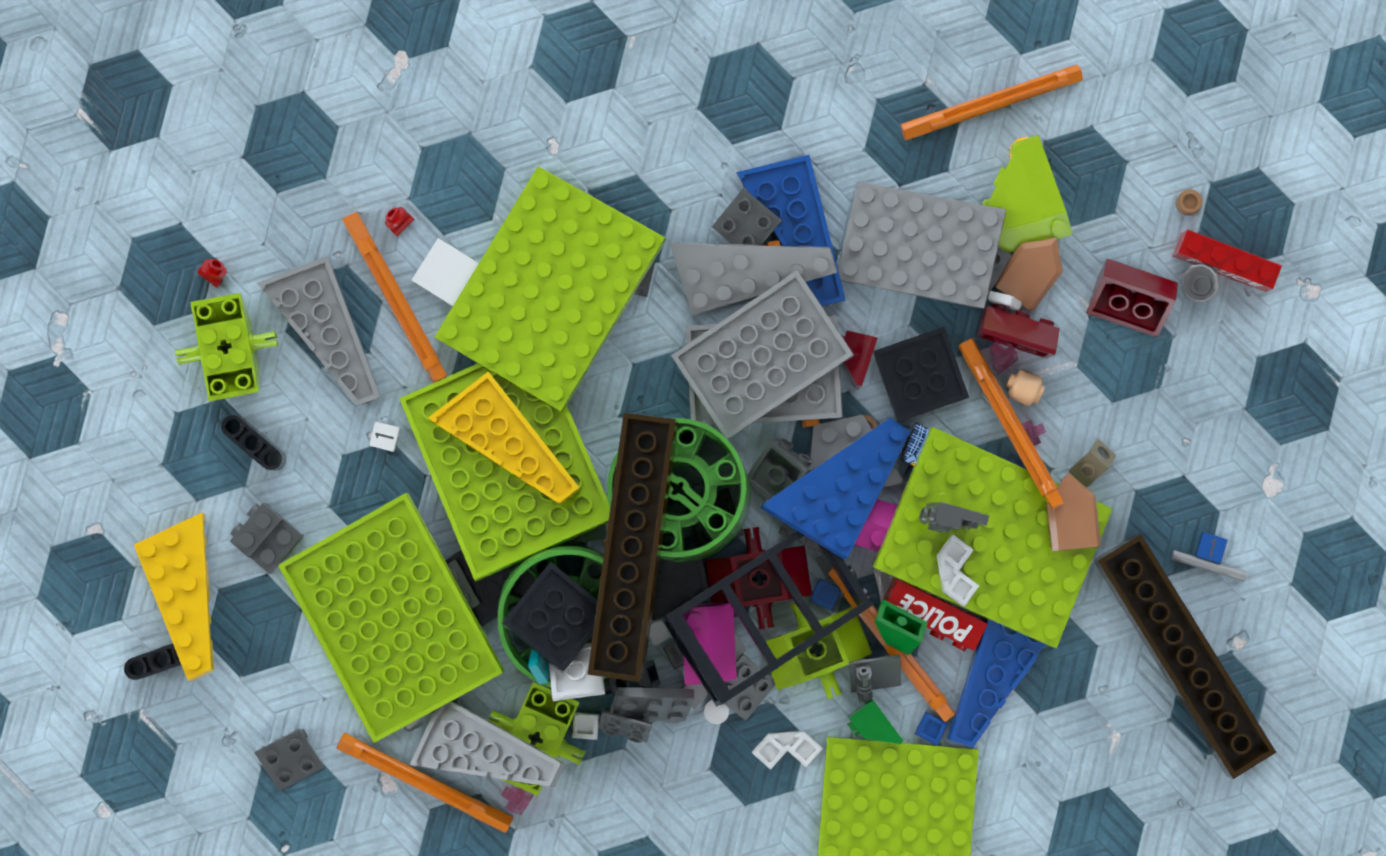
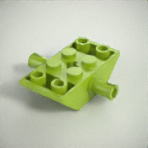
M241 293L190 302L198 344L194 347L175 350V356L179 357L176 358L178 365L196 361L202 363L209 402L260 392V368L257 350L279 346L278 340L274 339L278 338L276 331L257 335L253 334L251 320ZM226 343L232 345V348L228 349V354L223 351Z
M795 602L791 603L790 607H792L797 620V628L765 640L776 659L815 634ZM853 607L836 612L818 621L822 628L852 610ZM854 617L816 642L818 645L822 644L823 646L820 649L819 655H816L814 652L810 653L809 649L812 648L810 646L772 671L771 674L777 689L781 690L814 678H820L827 699L834 697L830 689L831 686L836 696L842 694L834 675L835 670L849 665V662L857 661L872 654L858 617Z
M534 681L517 718L512 719L493 709L490 715L492 718L488 719L490 722L554 758L560 756L579 766L586 752L566 743L564 739L580 702L574 699L553 701L552 690ZM536 731L540 732V738L543 741L532 742L533 738L530 737V734L534 735ZM503 780L536 796L539 795L542 785Z

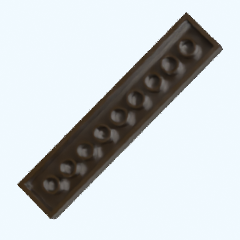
M623 413L587 675L643 682L678 430V421L676 419Z
M1134 534L1095 558L1093 562L1225 775L1235 779L1277 753L1141 534Z

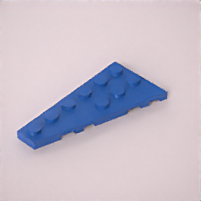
M810 154L736 172L746 190L782 220L773 231L782 246L831 248L837 273L810 280L806 283L822 307L846 301Z

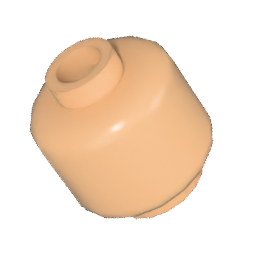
M1021 369L1016 375L1012 373L1005 385L1009 388V398L1024 406H1030L1032 403L1037 404L1045 389V386L1042 385V378L1025 369Z

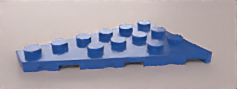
M889 418L764 502L760 508L842 559L848 558L911 431Z

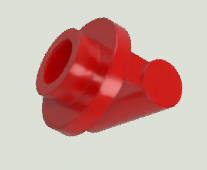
M403 207L392 208L385 216V225L398 237L415 219Z
M207 259L203 262L197 273L214 287L219 288L223 283L227 270L221 261Z

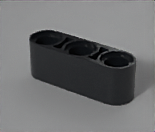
M229 415L223 419L221 430L224 435L263 468L277 471L285 466V453L246 419L237 415ZM233 420H238L240 429L237 433L233 434L229 429V425ZM253 436L259 439V446L255 450L250 449L248 445L249 439ZM275 452L279 458L275 466H270L267 461L269 454Z
M170 644L130 658L124 665V673L129 679L139 680L180 666L181 662L174 645ZM159 653H164L167 657V664L165 666H161L157 662ZM136 661L143 665V672L140 675L133 670V665Z

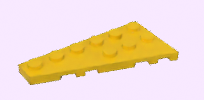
M489 372L428 417L430 421L559 505H562L581 490Z
M203 512L134 544L187 680L190 682L214 671L213 643L210 634L208 562L206 561L207 537L205 536L204 528L206 519Z

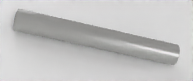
M1173 550L1171 554V560L1241 581H1244L1246 578V571Z

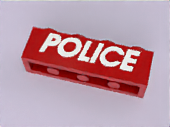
M1188 229L1181 233L1173 253L1175 258L1193 265L1205 264L1213 268L1217 274L1264 292L1274 289L1282 265Z
M893 577L883 597L889 603L928 622L926 628L931 630L930 635L942 641L944 637L953 640L952 646L964 652L967 648L975 651L988 625L983 620Z

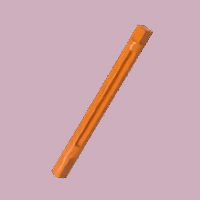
M1076 64L900 124L902 135L906 141L1083 80L1082 71Z
M355 212L342 219L425 371L428 372L433 383L446 378L447 374L360 215L358 212Z
M971 338L958 346L961 354L1042 497H1045L1051 510L1063 505L1064 501L1057 491L1058 487L974 339Z
M832 567L828 571L829 576L844 593L843 596L850 605L855 608L857 606ZM871 606L860 613L861 619L891 656L900 655L901 670L934 711L936 710L944 722L953 717L955 711L948 704L946 697L911 653L907 655L885 643L874 623L878 612L876 608Z
M346 733L342 735L336 749L504 833L507 832L514 818Z

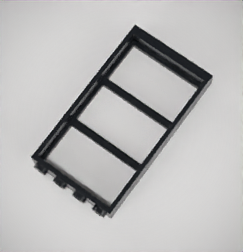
M798 531L661 618L716 707L732 699L873 606L870 602L871 598L868 591L857 582L856 572L850 565L847 566L841 557L819 545L857 606L824 628H822L776 555L805 536ZM766 560L769 561L815 633L777 659L729 585ZM719 590L723 592L768 663L767 666L730 690L682 616V614Z

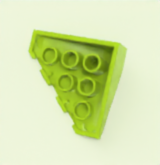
M1037 134L1014 143L1010 150V153L1013 155L1006 168L1001 167L993 182V185L996 187L990 199H984L982 203L985 206L1006 209L999 248L1007 253L1015 252L1022 242H1035L1057 237L1058 240L1073 234L1064 203L1039 135Z

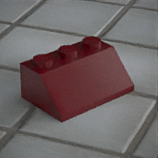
M1107 258L1097 278L1086 313L1158 337L1176 302L1178 282Z
M992 303L991 307L986 306L985 310H983L975 337L1048 359L1056 354L1060 328L1055 327L1053 321L1040 318L1038 322L1030 319L1031 315L1020 311H1016L1015 314L1006 312V307Z

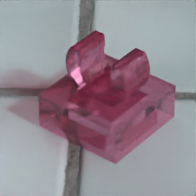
M996 342L990 347V353L994 357L991 360L992 368L998 375L1018 361V353L1012 345L1004 350Z
M1032 420L1021 423L1033 445L1040 444L1039 435L1046 433L1043 423L1036 426L1033 425Z
M508 786L505 787L501 794L509 800L505 808L511 813L518 815L523 814L534 797V794L521 788L515 790Z

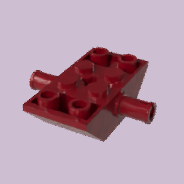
M760 527L752 528L754 538L751 537L750 528L743 529L747 547L745 554L705 560L709 587L765 552L761 545ZM805 545L785 548L777 553V557L803 597L811 596L812 589ZM768 560L729 584L743 607L751 605L756 607L758 629H766L764 618L767 620L768 628L775 627L771 610L773 602L792 599ZM756 571L766 575V579L762 580V585L752 581ZM721 590L710 596L711 603H729Z

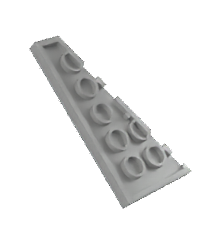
M670 243L692 315L759 296L796 270L799 271L805 282L837 273L830 247Z
M328 256L257 283L356 406L382 398Z
M451 701L435 710L410 765L555 787L565 763L455 701Z

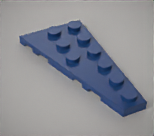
M987 618L985 622L988 625L976 647L947 737L948 740L969 747L975 746L990 725L991 719L999 708L1003 707L1006 698L1013 689H1016L1036 661L1037 655L1045 646V644Z

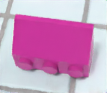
M877 499L854 545L879 552L898 505Z
M730 603L698 604L682 614L723 681L736 680L734 610ZM684 657L685 685L702 684Z

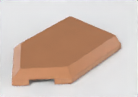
M1057 237L1035 242H1022L1009 259L994 286L1006 295L1013 296L1021 301V305L1028 310L1034 311L1063 272Z
M1067 473L1057 489L1064 501L1063 505L1051 510L1046 501L1051 551L1101 546L1096 496L1070 473Z

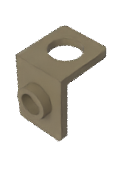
M1098 439L1089 452L1070 468L1069 472L1085 487H1088L1109 469L1116 455ZM1098 449L1105 452L1107 459L1099 454Z

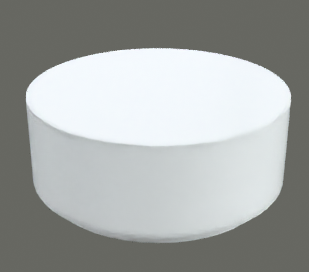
M712 699L705 704L704 716L710 723L721 724L728 718L729 707L725 704L716 707Z

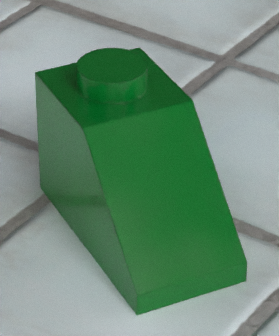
M884 599L880 603L874 621L885 643L907 655L921 644L928 624L923 619Z
M873 699L868 703H864L847 716L851 721L847 725L855 736L861 734L864 739L901 744L903 742Z

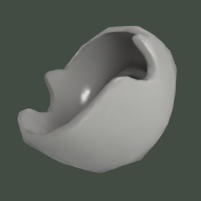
M1205 264L1190 266L1181 279L1183 293L1189 300L1197 303L1210 301L1216 296L1220 288L1219 275L1213 268Z

